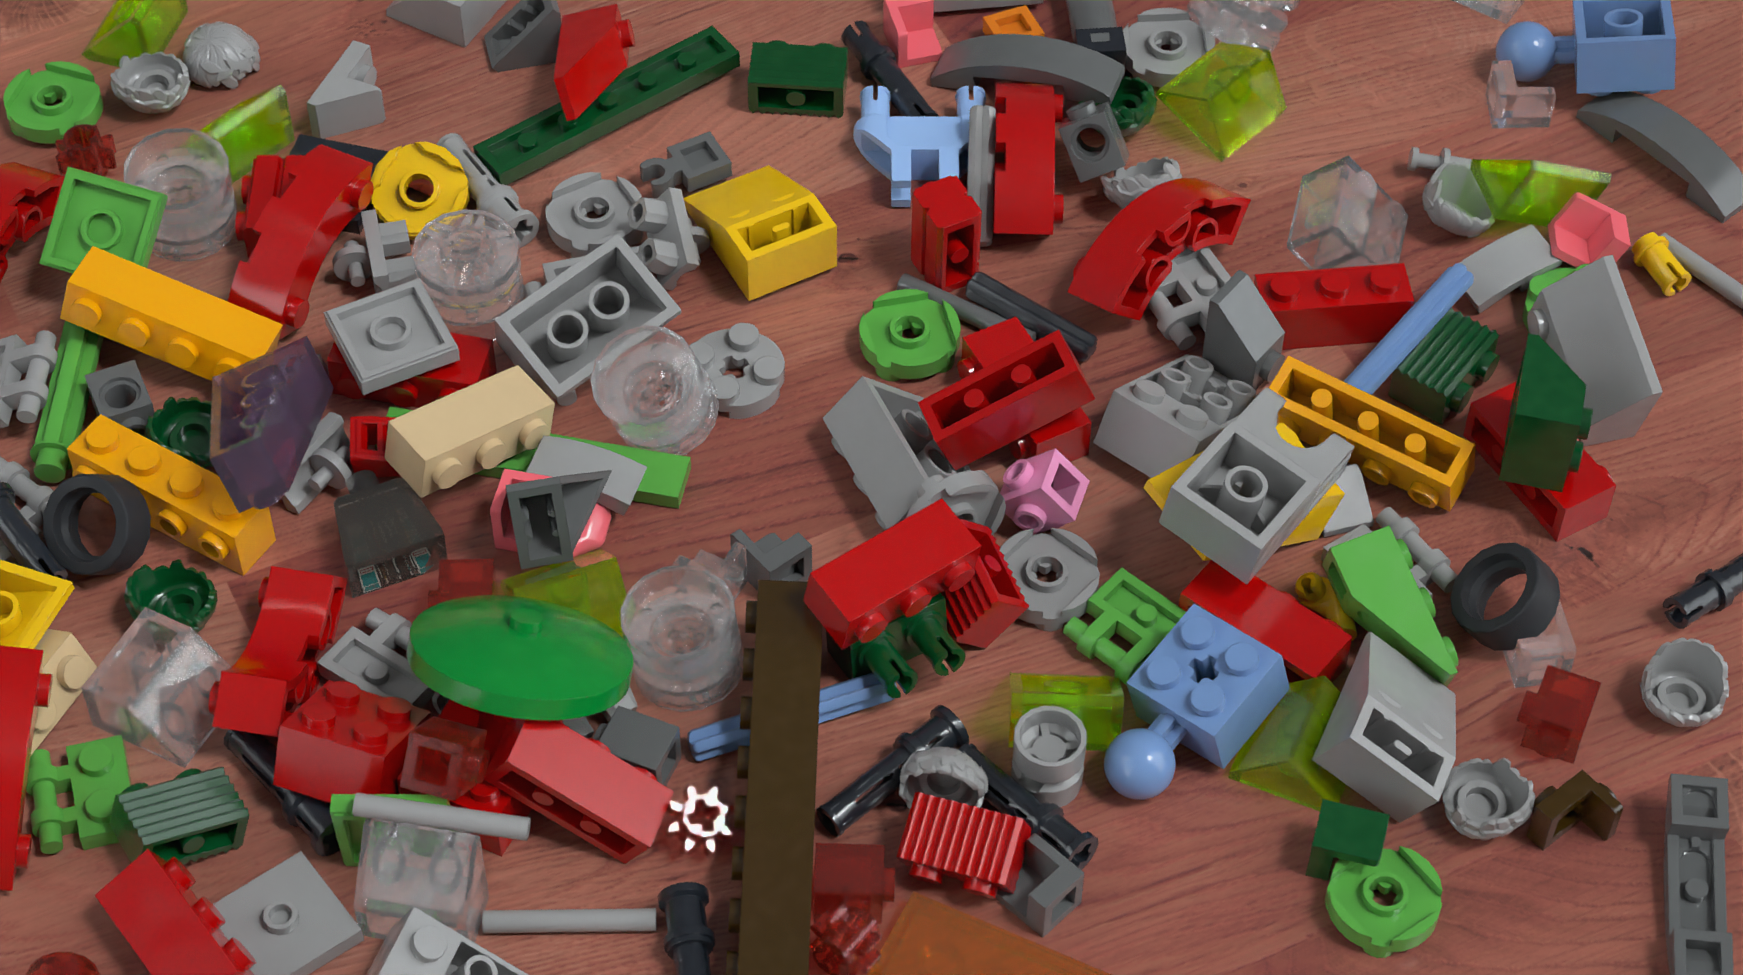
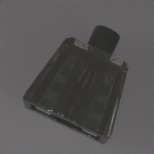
M371 470L358 471L348 478L346 487L349 494L338 497L333 503L350 593L353 598L449 566L445 536L442 528L416 492L404 479L396 478L380 484L376 474Z

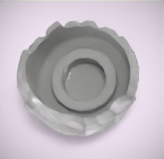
M219 21L211 24L205 23L192 31L185 40L182 62L188 68L189 79L198 85L210 88L223 83L225 86L234 89L239 85L238 80L245 77V73L260 69L259 63L261 59L258 51L260 48L257 41L235 25Z
M161 51L152 55L145 52L139 57H132L131 59L124 55L120 60V69H116L110 76L112 80L110 83L115 96L132 109L146 114L164 113L179 106L187 95L191 82L185 63L176 58L174 54L166 55Z
M1167 156L1162 159L1154 157L1147 162H1138L1136 166H1131L1127 170L1124 167L1113 170L1114 177L1107 178L1105 175L1101 177L1106 197L1124 209L1144 192L1167 181L1180 179L1182 174H1180V166L1176 160L1169 159Z
M1456 162L1440 165L1430 176V180L1425 185L1422 195L1423 208L1434 224L1456 235L1467 236V238L1479 236L1487 231L1495 222L1494 219L1500 210L1498 205H1494L1490 201L1493 188L1479 175L1478 171L1469 169L1464 164L1458 165Z
M1678 638L1671 643L1666 642L1658 648L1649 664L1644 668L1640 683L1642 699L1650 712L1666 723L1676 727H1698L1705 725L1722 713L1726 698L1729 696L1728 680H1726L1728 678L1727 662L1724 661L1720 652L1715 651L1713 645L1705 642L1702 643L1694 638L1689 640Z
M949 747L919 750L913 753L902 767L899 796L906 801L909 809H911L915 792L942 797L947 800L981 808L985 793L988 792V777L976 761H973L970 756L962 753L960 750Z
M1480 758L1465 761L1451 769L1443 789L1442 798L1445 814L1449 822L1460 834L1471 839L1485 841L1499 836L1504 837L1524 824L1532 814L1535 793L1532 791V780L1527 781V778L1520 776L1519 770L1511 768V761L1506 758H1501L1494 763L1489 759L1481 760Z

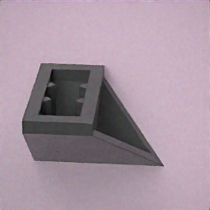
M520 0L484 35L492 69L503 72L556 63L561 29V16L557 0Z
M612 470L556 476L506 485L521 569L574 560L573 551Z

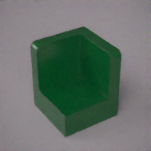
M1323 799L1306 876L1328 881L1333 857L1368 866H1378L1390 815Z

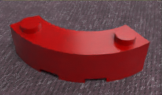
M995 83V152H1004V162H995L993 233L1053 235V225L1063 224L1064 194H1054L1055 123H1062L1063 94H1054L1053 84Z
M323 144L318 145L303 156L288 172L289 178L293 181L283 196L278 198L271 195L253 228V231L260 236L259 240L251 252L248 262L239 261L227 302L283 324L279 340L301 328L309 313L308 298L313 283L328 251L344 227L359 212L364 210L371 201L374 185L370 181L373 163Z
M16 162L0 164V283L8 269V260L5 254L17 240L26 243L36 232L51 225L65 176Z
M1198 178L1174 179L1149 189L1130 202L1115 216L1095 240L1087 254L1077 262L1073 272V280L1067 292L1111 313L1140 321L1152 296L1172 271L1171 260L1186 249L1196 252L1204 247L1215 244L1233 245L1251 199Z
M271 566L269 577L265 576L260 585L258 604L261 611L252 636L238 661L231 668L221 671L220 681H215L211 688L208 707L210 714H214L212 727L278 737L279 726L294 713L299 703H305L317 691L321 675L319 674L316 659L319 651H323L327 643L333 644L348 578Z
M0 645V890L13 891L17 868L28 869L32 834H22L29 764L38 707H49L53 675L42 673L44 650Z

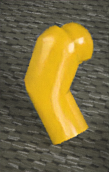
M1314 572L1302 574L1295 583V591L1300 602L1313 612L1336 622L1344 632L1352 636L1351 641H1353L1357 636L1355 621L1343 612L1329 579L1321 577Z

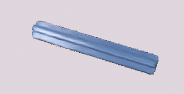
M1456 263L1454 266L1448 267L1343 382L1372 395L1471 287L1474 276L1467 271L1466 266Z
M873 673L820 689L819 723L873 707L895 698L888 696L884 687ZM740 715L690 730L687 733V743L694 760L700 762L738 750V745H750V730L740 729Z

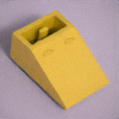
M770 165L683 198L686 210L698 227L708 231L711 247L748 301L837 266V225L814 193Z

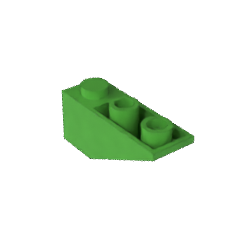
M1389 525L1331 547L1322 562V566L1343 612L1368 632L1378 636L1437 681L1448 687L1458 673L1456 669L1459 664L1457 652L1451 640L1447 636L1441 637L1433 620L1436 616L1433 600L1426 588H1418L1410 571L1413 568V560L1406 543L1402 539L1396 540Z

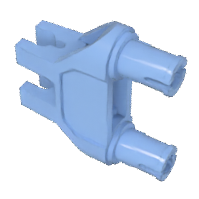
M867 86L861 90V118L854 125V141L864 158L891 180V207H911V180H939L950 175L957 176L960 179L968 172L970 109L976 105L985 106L986 93L983 88L973 86V100L969 99V86L960 87L956 91L957 117L890 116L891 95L886 87L878 86L877 100L873 99V86Z

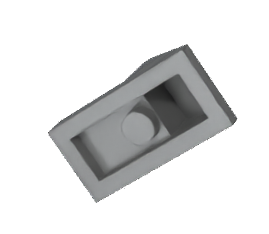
M353 40L307 101L313 137L324 139L374 126L385 121L382 91L377 86H374L377 71L373 67L370 45Z

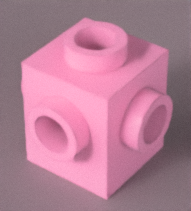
M1056 448L1028 459L1017 460L1006 470L1003 476L1004 484L1000 494L1006 503L1005 514L1023 531L1034 529L1033 535L1050 530L1051 528H1060L1076 520L1090 481Z

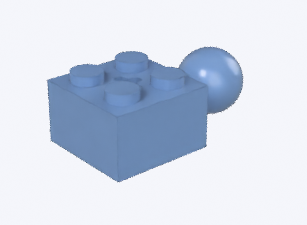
M1573 0L1571 36H1553L1545 26L1537 22L1522 21L1515 23L1501 34L1497 42V63L1508 77L1521 82H1531L1542 78L1552 69L1554 64L1574 63L1577 94L1588 93L1593 96H1606L1612 92L1637 91L1642 94H1654L1661 90H1674L1676 35L1670 0Z
M1193 603L1126 682L1136 716L1149 723L1150 727L1148 729L1135 728L1119 734L1110 743L1104 758L1105 775L1110 785L1119 794L1134 800L1153 798L1161 794L1174 777L1176 761L1173 750L1179 743L1224 769L1290 689L1282 655Z

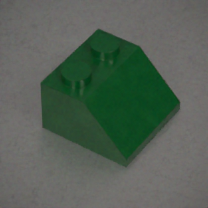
M1528 333L1511 400L1499 480L1562 492L1567 473H1578L1584 442L1577 441V439L1587 440L1593 408L1584 407L1587 385L1539 335Z

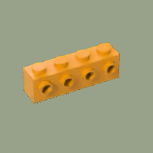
M95 246L91 247L68 280L60 315L62 320L249 397H252L259 382L274 360L283 324Z
M1291 356L1286 358L1269 386L1271 390L1286 400L1283 408L1278 412L1277 423H1284L1296 433L1300 440L1314 447L1323 443L1332 434L1342 437L1355 446L1348 463L1357 464L1363 475L1377 484L1388 485L1391 483L1406 490L1408 495L1422 506L1435 508L1437 505L1450 512L1475 470L1474 443Z
M102 414L67 448L73 469V477L79 474L119 475L130 481L146 500L151 516L150 527L242 576L250 570L276 541L270 510L266 500ZM102 493L91 494L111 505Z

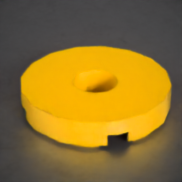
M427 141L414 142L415 144H408L404 147L401 145L390 150L376 165L371 178V182L374 185L372 204L382 223L406 220L409 239H434L449 232L463 218L469 202L467 176L460 161L444 147ZM416 179L428 180L434 186L433 194L424 202H413L406 196L408 185Z

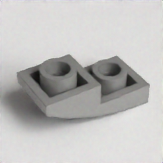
M1531 224L1490 243L1460 262L1474 276L1473 284L1464 295L1475 309L1481 313L1517 287L1523 292L1529 288L1533 277L1556 269L1563 262L1552 255L1549 243Z
M543 436L526 472L556 477L612 470L597 503L624 516L631 505L647 467L630 458L595 445L561 437Z

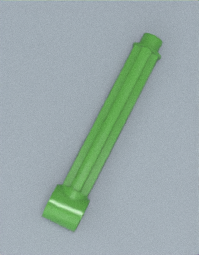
M67 321L64 323L57 351L56 367L52 372L48 387L47 403L43 408L35 444L30 449V457L35 462V476L49 483L63 481L66 471L72 468L67 448L81 434L90 398L84 375L96 372L104 336Z

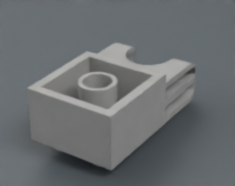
M1267 387L1258 394L1235 421H1230L1171 486L1158 522L1246 584L1250 582L1345 471L1352 451L1355 448L1354 445L1336 434L1330 435L1323 443L1310 448L1295 447L1287 443L1279 436L1276 430L1278 412L1283 408L1286 400Z

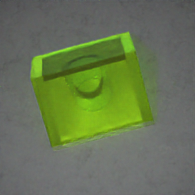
M115 0L82 52V55L90 61L119 67L120 60L124 55L131 59L132 57H139L145 52L151 55L160 51L164 52L188 13L187 1Z
M1219 42L1156 93V96L1221 162L1283 114L1287 108L1270 50L1226 42Z
M279 84L245 98L172 148V151L177 158L220 191H223L252 170L253 160L257 155H274L295 140L286 91Z
M1472 159L1470 168L1494 219L1548 227L1547 225L1575 193L1579 192L1597 200L1611 181V173L1537 160Z
M603 549L574 557L573 561L551 564L500 580L505 596L533 598L560 604L596 618L615 630L624 640L637 636V628L617 558Z
M1010 673L1008 748H1013L1014 728L1020 717L1029 710L1041 706H1059L1074 713L1082 721L1087 731L1086 750L1106 751L1110 743L1121 734L1124 694L1119 678L1115 676Z
M1325 675L1289 683L1290 689L1238 751L1228 778L1320 811L1323 799L1340 802L1347 785L1312 760L1341 694Z

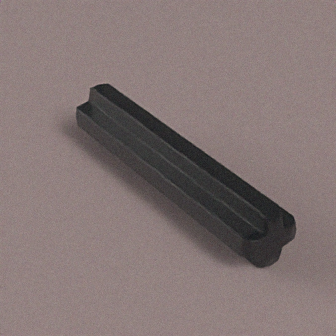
M976 272L968 280L965 293L967 298L1005 319L1016 316L1023 327L1036 332V337L1039 339L1059 329L1078 361L1087 362L1096 351L1098 339L1095 335L987 274Z

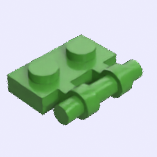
M1121 567L1088 599L1087 613L1096 618V620L1089 626L1074 616L1065 625L1063 634L1077 643V651L1089 659H1094L1095 657L1115 670L1114 676L1126 684L1186 611ZM1115 633L1134 645L1128 653L1109 640Z
M122 735L66 746L69 765L60 767L52 765L49 751L36 749L30 757L26 791L29 795L33 796L35 810L30 815L32 833L39 838L41 851L45 854L60 852L64 846L62 836L78 832L83 850L120 843L110 826L115 795L121 794L127 787L132 785L126 747ZM73 791L75 806L67 808L58 807L56 794Z

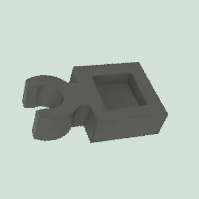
M709 131L667 147V159L651 158L645 160L640 164V176L643 182L657 178L651 181L652 196L658 198L669 187L675 188V186L682 183L687 191L691 192L732 176V162Z

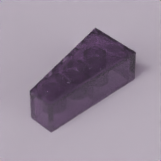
M307 336L212 377L210 461L239 513L252 507L255 509L267 508L278 502L283 497V494L290 490L334 387Z

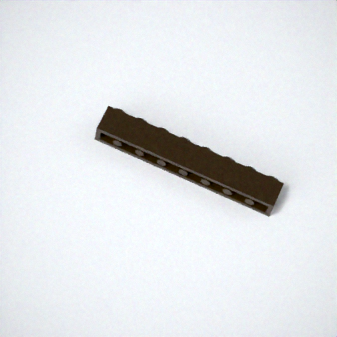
M758 580L757 601H746L745 633L755 634V648H744L742 681H753L752 696H741L740 729L750 730V745H738L737 779H748L747 795H736L734 829L745 830L744 846H733L731 881H742V897L730 898L728 933L740 934L739 951H727L726 975H808L823 625L803 602L808 582Z

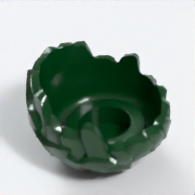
M1129 77L1122 78L1114 99L1110 104L1123 137L1136 134L1150 123L1156 111L1157 99L1154 89L1150 83L1141 80L1139 77L1133 79ZM1093 128V129H1095L1098 133L1102 134L1101 131H1099V130L1096 129V128Z
M169 397L164 402L163 409H158L153 414V417L149 416L147 419L146 438L205 469H209L220 462L231 447V421L220 406H215L212 401H200L197 397L189 399L179 398L176 401L173 397Z
M180 559L172 561L170 568L162 565L153 570L146 564L141 566L140 569L133 572V576L128 578L124 594L125 604L136 624L150 635L165 640H180V638L190 637L201 631L215 612L218 602L217 590H215L213 582L207 579L206 573L203 571L198 572L193 567L184 568Z

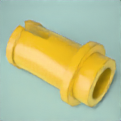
M1655 232L1645 234L1632 246L1633 261L1636 266L1645 267L1660 286L1665 296L1675 295V290L1671 286L1674 285L1678 292H1680L1690 283L1692 276L1668 249L1669 241L1666 237L1658 236Z

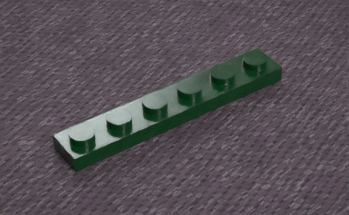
M712 25L623 70L577 119L567 121L560 102L474 145V154L490 171L497 182L508 185L739 67L740 53Z

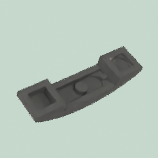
M995 34L969 38L946 47L930 81L931 85L935 87L959 89L963 86H969V90H973V86H978L982 77L1063 85L1065 100L1083 102L1093 100L1094 103L1109 101V104H1111L1125 70L1124 65L1114 59L1074 43L1035 35Z
M1630 91L1612 92L1606 96H1597L1577 111L1576 117L1611 143L1621 136H1625L1689 183L1686 197L1721 223L1726 222L1743 209V173L1712 139L1675 111L1648 97Z
M1671 773L1668 780L1664 837V914L1670 975H1734L1732 933H1727L1725 837L1729 831L1728 779Z

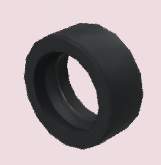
M79 474L64 480L51 493L43 514V534L47 548L65 569L80 575H111L130 568L143 555L150 538L151 516L144 496L130 481L119 475ZM92 493H102L112 505L116 518L115 537L110 548L101 556H93L82 544L78 532L79 512L83 502Z
M1498 543L1476 554L1465 564L1455 579L1450 597L1452 614L1459 625L1480 644L1494 651L1514 650L1532 642L1545 631L1555 616L1560 600L1559 580L1551 568L1529 548L1517 543ZM1518 574H1526L1525 588L1517 603L1505 614L1491 620H1484L1486 604L1494 590L1506 579Z

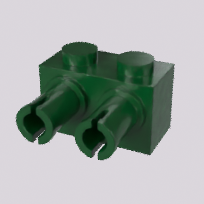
M942 593L932 597L929 604L916 615L906 617L903 614L889 622L880 635L866 643L858 640L842 650L826 630L827 651L849 680L873 673L891 698L901 697V692L895 686L896 682L905 694H908L917 684L918 675L915 670L910 668L906 661L923 654L932 665L936 674L947 676L949 671L942 663L943 660H945L954 673L962 666L966 657L965 651L957 645L947 632L946 600Z

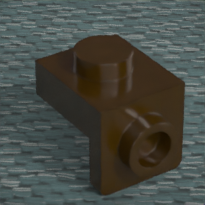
M1581 770L1558 789L1554 786H1549L1534 800L1533 816L1527 837L1543 851L1582 821L1606 841L1616 832L1623 812V806L1610 788L1602 783H1597L1584 770Z

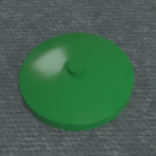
M470 596L436 604L423 611L413 621L407 647V660L410 668L425 685L438 694L456 703L482 712L528 720L581 718L611 708L620 702L628 692L634 665V657L627 642L615 630L603 622L583 612L560 604L518 596Z

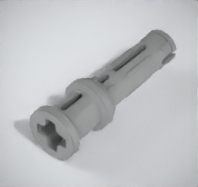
M450 133L443 136L436 145L446 148L460 161L468 179L469 194L477 203V214L480 219L488 225H493L497 230L498 240L507 249H518L531 242L539 230V220L535 214L521 207L518 203V195L512 187L496 181L459 134Z

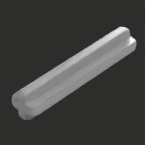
M988 105L971 107L969 115L967 196H972L982 210L980 247L990 246L993 238L996 110Z

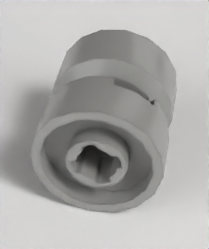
M1041 706L1029 710L1020 717L1014 728L1011 777L1041 803L1050 802L1062 807L1077 797L1082 787L1087 731L1082 721L1071 711L1059 706Z

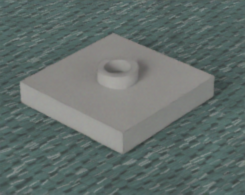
M420 278L323 312L326 326L363 395L460 360L459 348Z
M302 851L213 904L226 921L220 929L227 939L236 938L255 959L256 964L250 968L254 975H309L364 941L362 929Z

